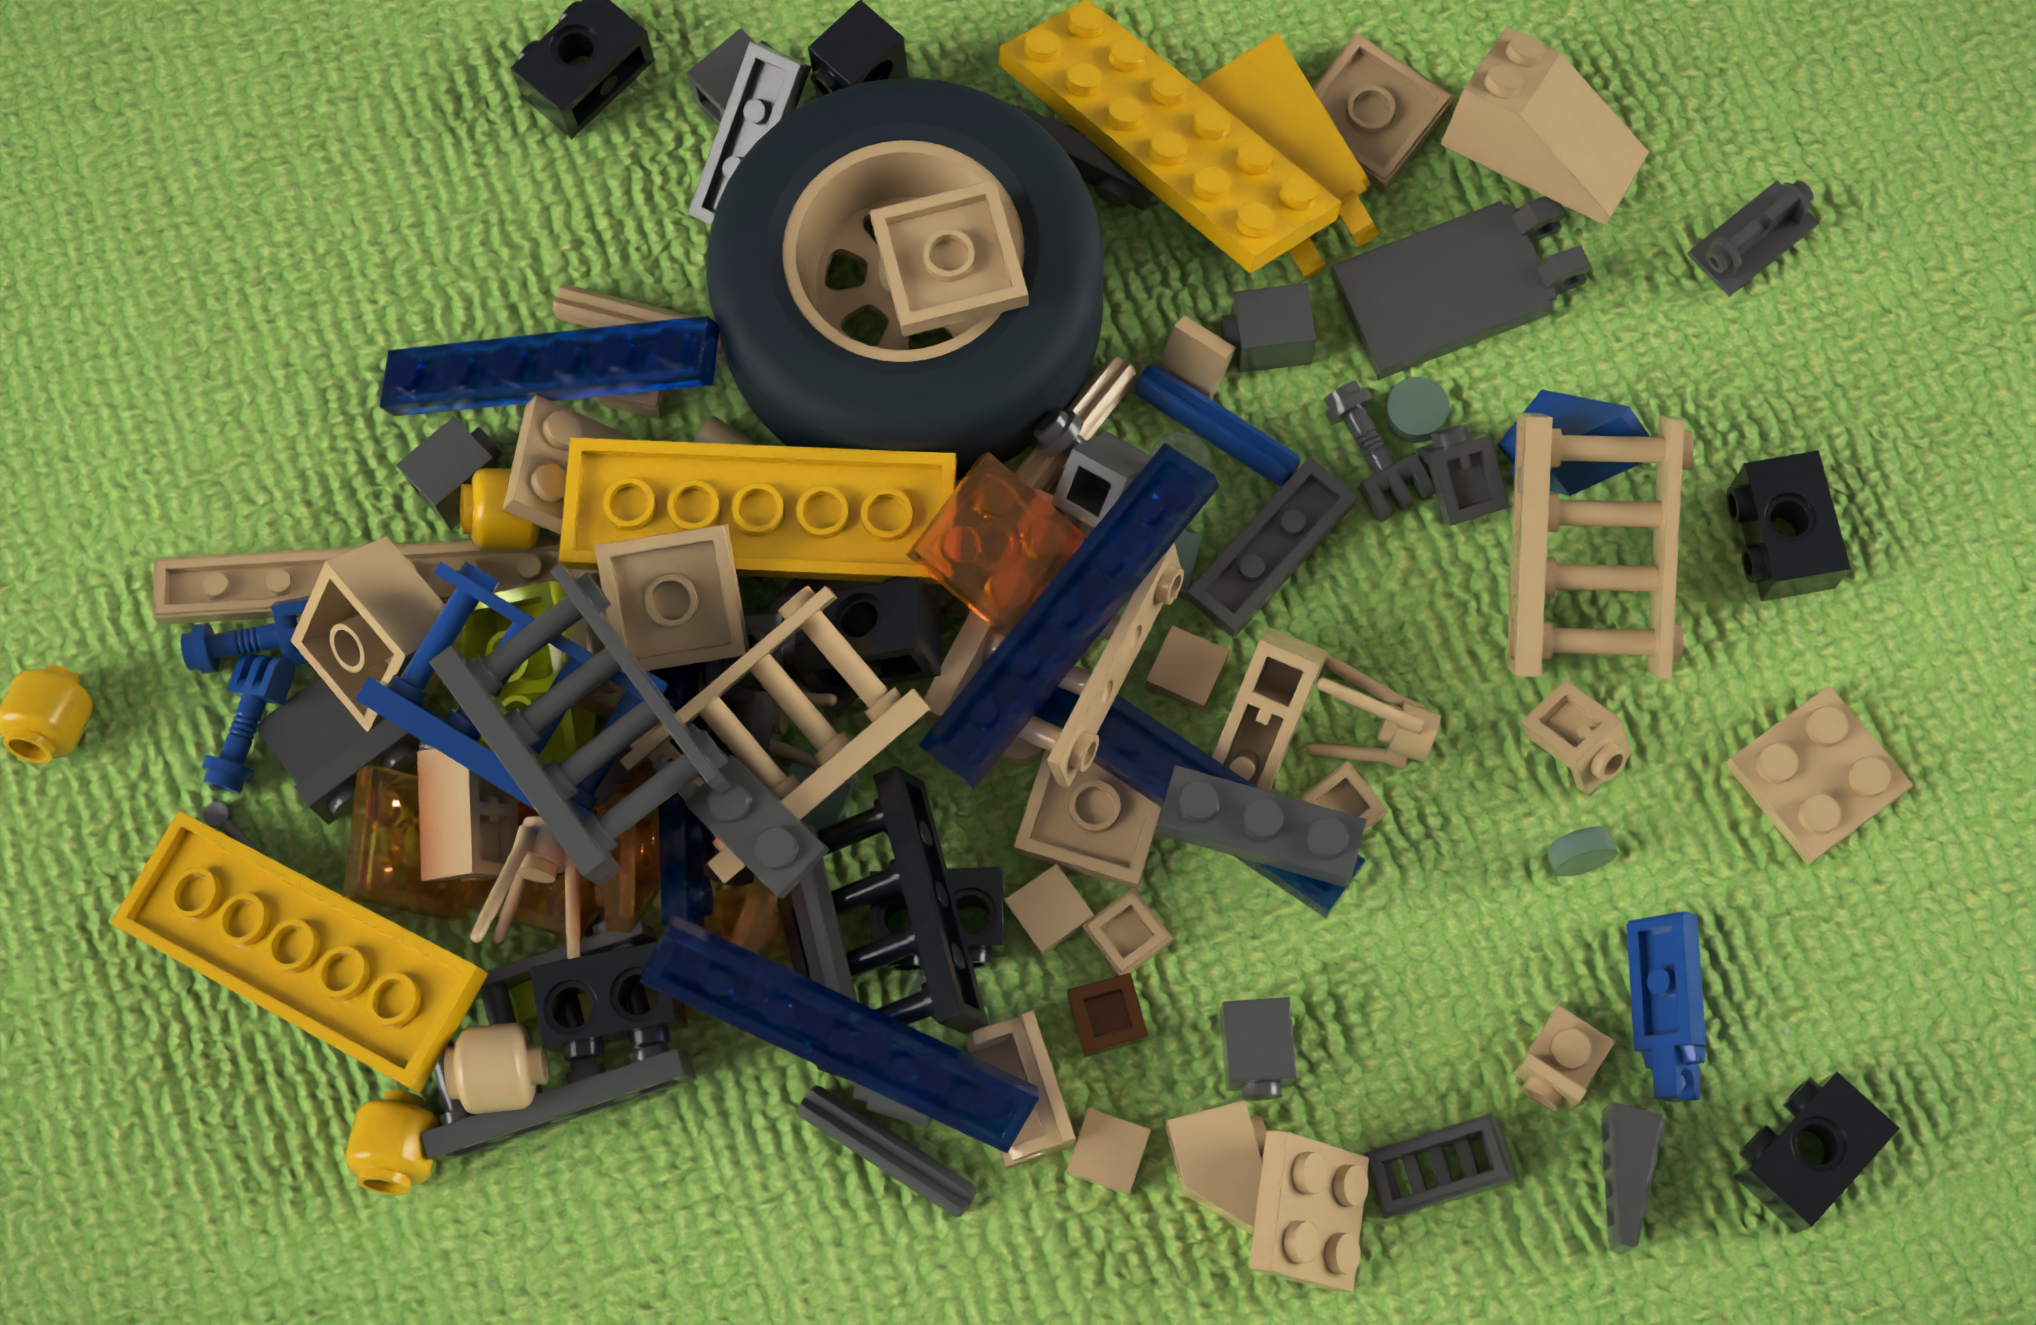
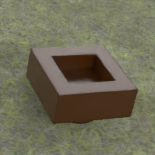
M1131 972L1067 990L1069 1004L1084 1057L1148 1040L1149 1035Z

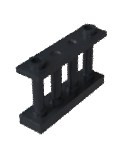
M893 766L873 775L879 797L874 800L873 808L817 830V835L830 849L824 856L882 832L889 836L894 858L889 862V868L832 890L831 893L837 917L898 892L905 897L910 920H907L905 923V929L846 952L851 976L855 978L916 954L921 959L926 982L921 986V991L846 1021L843 1013L839 1015H822L817 1009L791 894L789 892L783 899L776 896L808 1027L803 1033L806 1051L818 1070L847 1080L858 1075L852 1047L928 1017H932L937 1023L963 1034L989 1025L924 781L898 766Z

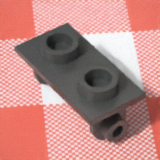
M1778 180L1775 181L1688 251L1687 255L1729 297L1732 296L1819 225L1820 222L1808 211L1809 202L1813 200V193L1810 187L1800 180L1793 184L1788 182L1781 184Z

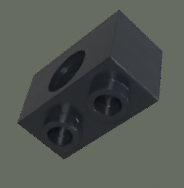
M582 0L569 5L562 13L558 24L540 41L537 40L529 43L520 52L516 63L511 67V71L521 96L572 140L655 61L647 31L611 0ZM577 57H590L586 62L582 64H569L573 59Z
M1819 450L1744 463L1731 483V487H1728L1726 499L1730 518L1734 524L1741 523L1746 543L1742 549V564L1745 576L1750 583L1756 582L1761 602L1835 589L1850 571L1851 567ZM1781 518L1788 521L1794 527L1797 536L1787 537L1779 534L1773 528L1770 519Z
M891 577L884 580L881 584L853 589L844 587L829 588L837 599L822 611L823 614L884 685L941 676L942 607L919 577ZM800 629L795 637V669L817 694L853 691L805 632Z
M1837 1071L1819 1083L1809 1076L1784 1102L1783 1106L1791 1114L1774 1132L1766 1124L1739 1152L1747 1163L1734 1177L1795 1234L1811 1228L1900 1129ZM1801 1131L1810 1132L1821 1140L1825 1151L1821 1165L1811 1164L1800 1155L1797 1148V1139Z

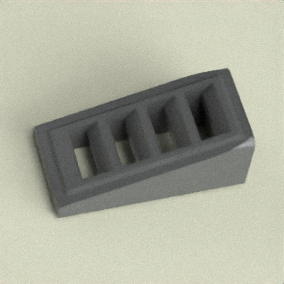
M1611 1102L1602 1110L1601 1131L1610 1251L1624 1254L1637 1247L1639 1243L1665 1119H1662V1114L1616 1102Z
M1492 1113L1364 1153L1365 1157L1369 1158L1368 1168L1385 1219L1519 1182L1499 1118ZM1479 1137L1482 1138L1492 1169L1484 1173H1480L1470 1140ZM1454 1144L1465 1175L1464 1179L1455 1182L1443 1148ZM1425 1152L1429 1153L1439 1187L1429 1190L1417 1154ZM1399 1159L1403 1160L1413 1195L1401 1198L1390 1163Z

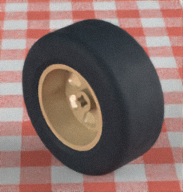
M920 78L885 79L864 82L821 96L779 121L754 144L728 180L718 202L708 242L706 278L713 316L726 360L736 385L756 416L786 446L956 453L957 481L974 477L984 471L998 467L1022 453L1038 441L1034 436V430L1044 416L1056 407H1060L1065 412L1074 400L1087 377L1100 338L1104 283L1103 240L1092 197L1080 172L1057 141L1032 118L1014 106L988 93L968 86ZM996 179L1028 291L1029 305L944 326L943 328L952 339L930 347L909 350V335L902 337L878 244L867 233V231L873 229L870 210ZM844 254L867 266V273L864 283L859 287L832 290L826 286L827 272L834 256ZM865 310H874L888 322L880 343L875 347L853 340L842 330L843 324Z

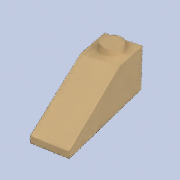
M1269 627L1259 640L1205 774L1270 792L1329 652Z

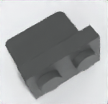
M318 677L287 700L284 705L279 706L264 717L258 726L261 737L297 785L294 786L296 791L308 807L328 825L339 817L353 812L366 800L368 795L391 778L397 777L413 767L417 762V751L433 748L387 719H384L370 731L366 732L321 677Z

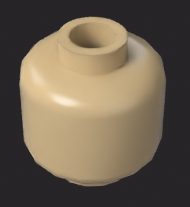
M503 1023L464 1028L459 1033L455 1045L447 1046L445 1049L444 1076L448 1096L451 1100L459 1099L464 1109L471 1114L525 1109L533 1101L536 1085L546 1084L548 1081L546 1049L542 1048L541 1043L533 1044L530 1033L521 1023Z

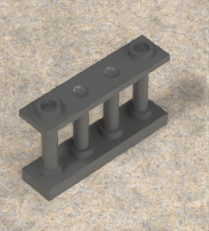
M559 563L550 572L566 592V597L484 658L477 654L472 659H468L450 645L431 659L429 663L582 876L601 886L622 870L610 854V851L618 846L615 840L617 837L699 775L721 795L731 787L719 771L722 766L728 763V760L704 729L693 736L602 613L611 603L591 576L586 572L577 579L564 565ZM584 617L603 642L605 648L522 711L514 707L507 712L494 694L503 687L500 680ZM623 669L645 700L560 764L554 759L546 765L532 746L541 739L538 732ZM662 722L684 753L601 816L597 817L592 813L587 818H584L571 800L573 796L579 793L576 785L658 723Z
M620 916L605 920L592 927L594 936L580 940V957L657 941L654 929L641 921L632 923L631 916ZM567 945L486 971L489 974L473 1001L483 1000L489 1025L517 1023L508 990L523 982L532 980L530 967L567 960ZM643 982L637 984L630 993L629 1005L634 1015H642L651 1010ZM578 995L573 996L567 1002L564 1009V1019L569 1028H576L585 1023ZM453 1037L450 1040L448 1046L454 1045ZM667 1043L652 1047L634 1048V1051L628 1054L631 1064L606 1071L604 1063H597L596 1058L568 1061L571 1072L565 1074L567 1085L543 1092L541 1084L536 1085L533 1101L525 1109L471 1114L464 1109L459 1099L451 1100L448 1096L444 1076V1051L433 1071L445 1113L439 1116L441 1126L421 1132L428 1159L449 1161L695 1080L697 1077L690 1053L677 1048L669 1051Z

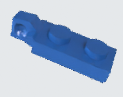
M1683 911L1630 920L1626 925L1634 1051L1642 1052L1645 1067L1653 1069L1655 1099L1669 1102L1700 1100V1067L1698 1064L1705 1061L1706 1050L1704 1046H1706L1697 914Z

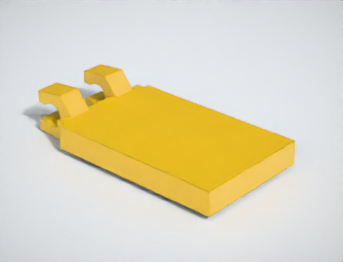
M1278 32L1195 84L1339 199L1341 206L1338 215L1358 247L1363 246L1380 235L1358 197L1371 185L1368 177ZM1310 237L1288 250L1306 280L1327 268Z

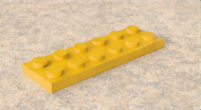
M1090 0L1079 2L1000 46L998 65L1081 134L1085 135L1088 140L1250 274L1337 220L1341 206L1339 199Z
M570 437L558 562L567 569L599 570L594 547L596 545L728 523L737 576L883 582L891 577H919L924 584L949 585L957 468L956 453Z
M181 811L177 812L110 924L418 1093H421L489 974L467 960Z

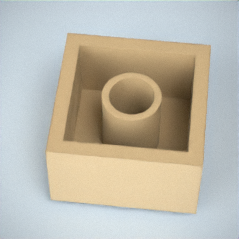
M385 536L325 561L290 641L365 731L368 732L386 718L356 701L357 694L369 676L386 683L390 682L394 674L401 677L446 604L442 602L418 574L413 563L405 558L388 537ZM465 627L462 628L461 632L452 644V647H454L455 649L457 648L466 630ZM436 672L424 689L429 694L423 704L424 706L428 705L441 679Z

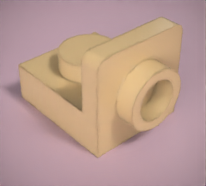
M1567 680L1561 683L1521 721L1525 736L1571 769L1577 788L1587 795L1591 794L1602 782L1615 778L1621 772L1631 754L1622 720Z
M1557 1005L1513 1075L1525 1082L1522 1090L1537 1103L1554 1111L1558 1109L1559 1105L1570 1111L1584 1097L1587 1092L1585 1090L1615 1041L1560 1005Z

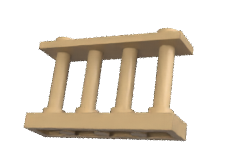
M1517 413L1506 667L1515 676L1541 677L1542 660H1551L1553 653L1647 655V670L1658 679H1672V662H1681L1684 649L1683 627L1681 624H1674L1682 470H1690L1694 453L1692 432L1684 431V419L1675 416L1659 415L1658 437L1562 435L1561 429L1552 428L1553 417L1543 413ZM1561 461L1657 463L1655 501L1559 500L1558 493H1549L1550 468L1560 467ZM1558 526L1653 527L1652 566L1556 564L1554 557H1547L1548 532H1557ZM1555 590L1650 591L1649 628H1553L1552 621H1544L1545 596H1554Z
M1035 489L941 665V676H935L924 697L925 702L931 709L923 716L932 732L953 741L963 723L969 724L974 719L1051 751L1047 761L1056 783L1069 789L1077 771L1085 772L1091 765L1099 745V736L1096 734L1162 605H1171L1176 599L1182 586L1184 570L1181 569L1174 541L1162 537L1149 563L1107 546L1079 539L1078 535L1069 532V525L1067 524L1064 512L1051 504L1054 495ZM1062 556L1137 587L1122 616L1119 617L1041 586L1040 577L1049 560H1057ZM1031 610H1034L1109 640L1093 672L1013 641L1011 632L1021 613L1028 614ZM1002 665H1006L1080 695L1064 728L984 696L982 687L992 668L998 669Z
M806 586L778 610L785 619L779 626L676 712L686 726L700 715L731 753L799 820L931 709L914 688L902 696L895 687L889 691L823 614L822 611L837 599L835 594L826 586L816 594L809 586ZM800 629L805 632L869 708L864 713L872 723L853 740L844 730L839 734L834 730L771 655ZM750 672L818 751L814 757L821 767L802 783L794 774H791L789 777L784 774L720 698ZM660 722L629 745L632 750L620 762L630 771L637 769L648 758L653 763L662 753L674 760L681 754L671 744L670 740L673 737L662 722ZM699 776L693 780L699 787L704 783ZM714 834L716 839L712 841V844L720 853L707 864L725 884L746 865Z

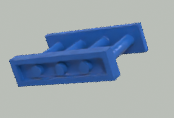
M464 561L459 571L440 562L434 574L456 586V589L401 677L394 674L390 682L386 683L369 676L355 700L533 808L490 746L480 740L482 735L461 706L458 711L450 709L444 718L423 704L429 696L424 689L436 672L429 661L450 645L452 646L479 601L513 621L497 648L534 621L535 618L494 594L493 591L500 581L467 561ZM562 634L552 640L549 644L566 653L569 657L549 689L595 656V654ZM512 670L509 674H507L500 680L503 687H501L494 693L497 697L499 696L500 692L504 688L505 684L509 680L514 670ZM621 670L608 680L626 691L601 732L645 700L628 676ZM646 671L662 694H664L669 684ZM667 699L673 709H675L677 704ZM566 712L538 732L541 739L532 746L539 755ZM617 755L576 785L579 793L573 796L571 800L584 818H587L592 813L597 817L602 815L593 809L599 799L594 793Z

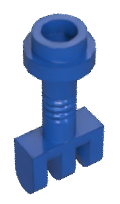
M310 596L275 602L271 606L275 623L260 625L257 628L251 627V629L245 628L244 630L240 629L238 631L233 630L215 634L209 623L193 625L191 632L182 633L181 651L188 670L199 669L202 674L218 672L220 658L236 656L242 653L246 654L254 652V650L260 651L281 647L283 658L290 659L295 666L309 663L290 640L298 625L296 614L303 613Z
M246 653L239 657L226 691L241 697L220 756L206 755L201 768L207 771L203 780L205 784L234 794H241L244 784H251L255 771L244 766L252 744L251 740L254 738L255 728L259 725L258 722L261 720L266 704L284 705L296 671L295 665L290 659L260 656Z

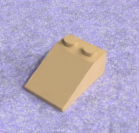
M1508 27L1504 29L1463 88L1441 143L1442 146L1605 226L1608 224L1649 154L1644 145L1562 53L1544 45L1532 35L1519 33Z

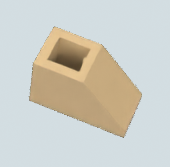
M1246 1100L1167 1120L1165 1131L1182 1194L1253 1236L1262 1170L1261 1156L1264 1154L1266 1127L1261 1114L1250 1117Z

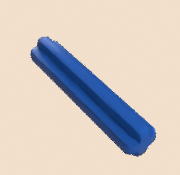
M1149 364L1137 379L1135 393L1138 397L1276 485L1283 486L1297 471L1300 464V457L1297 453L1158 365Z

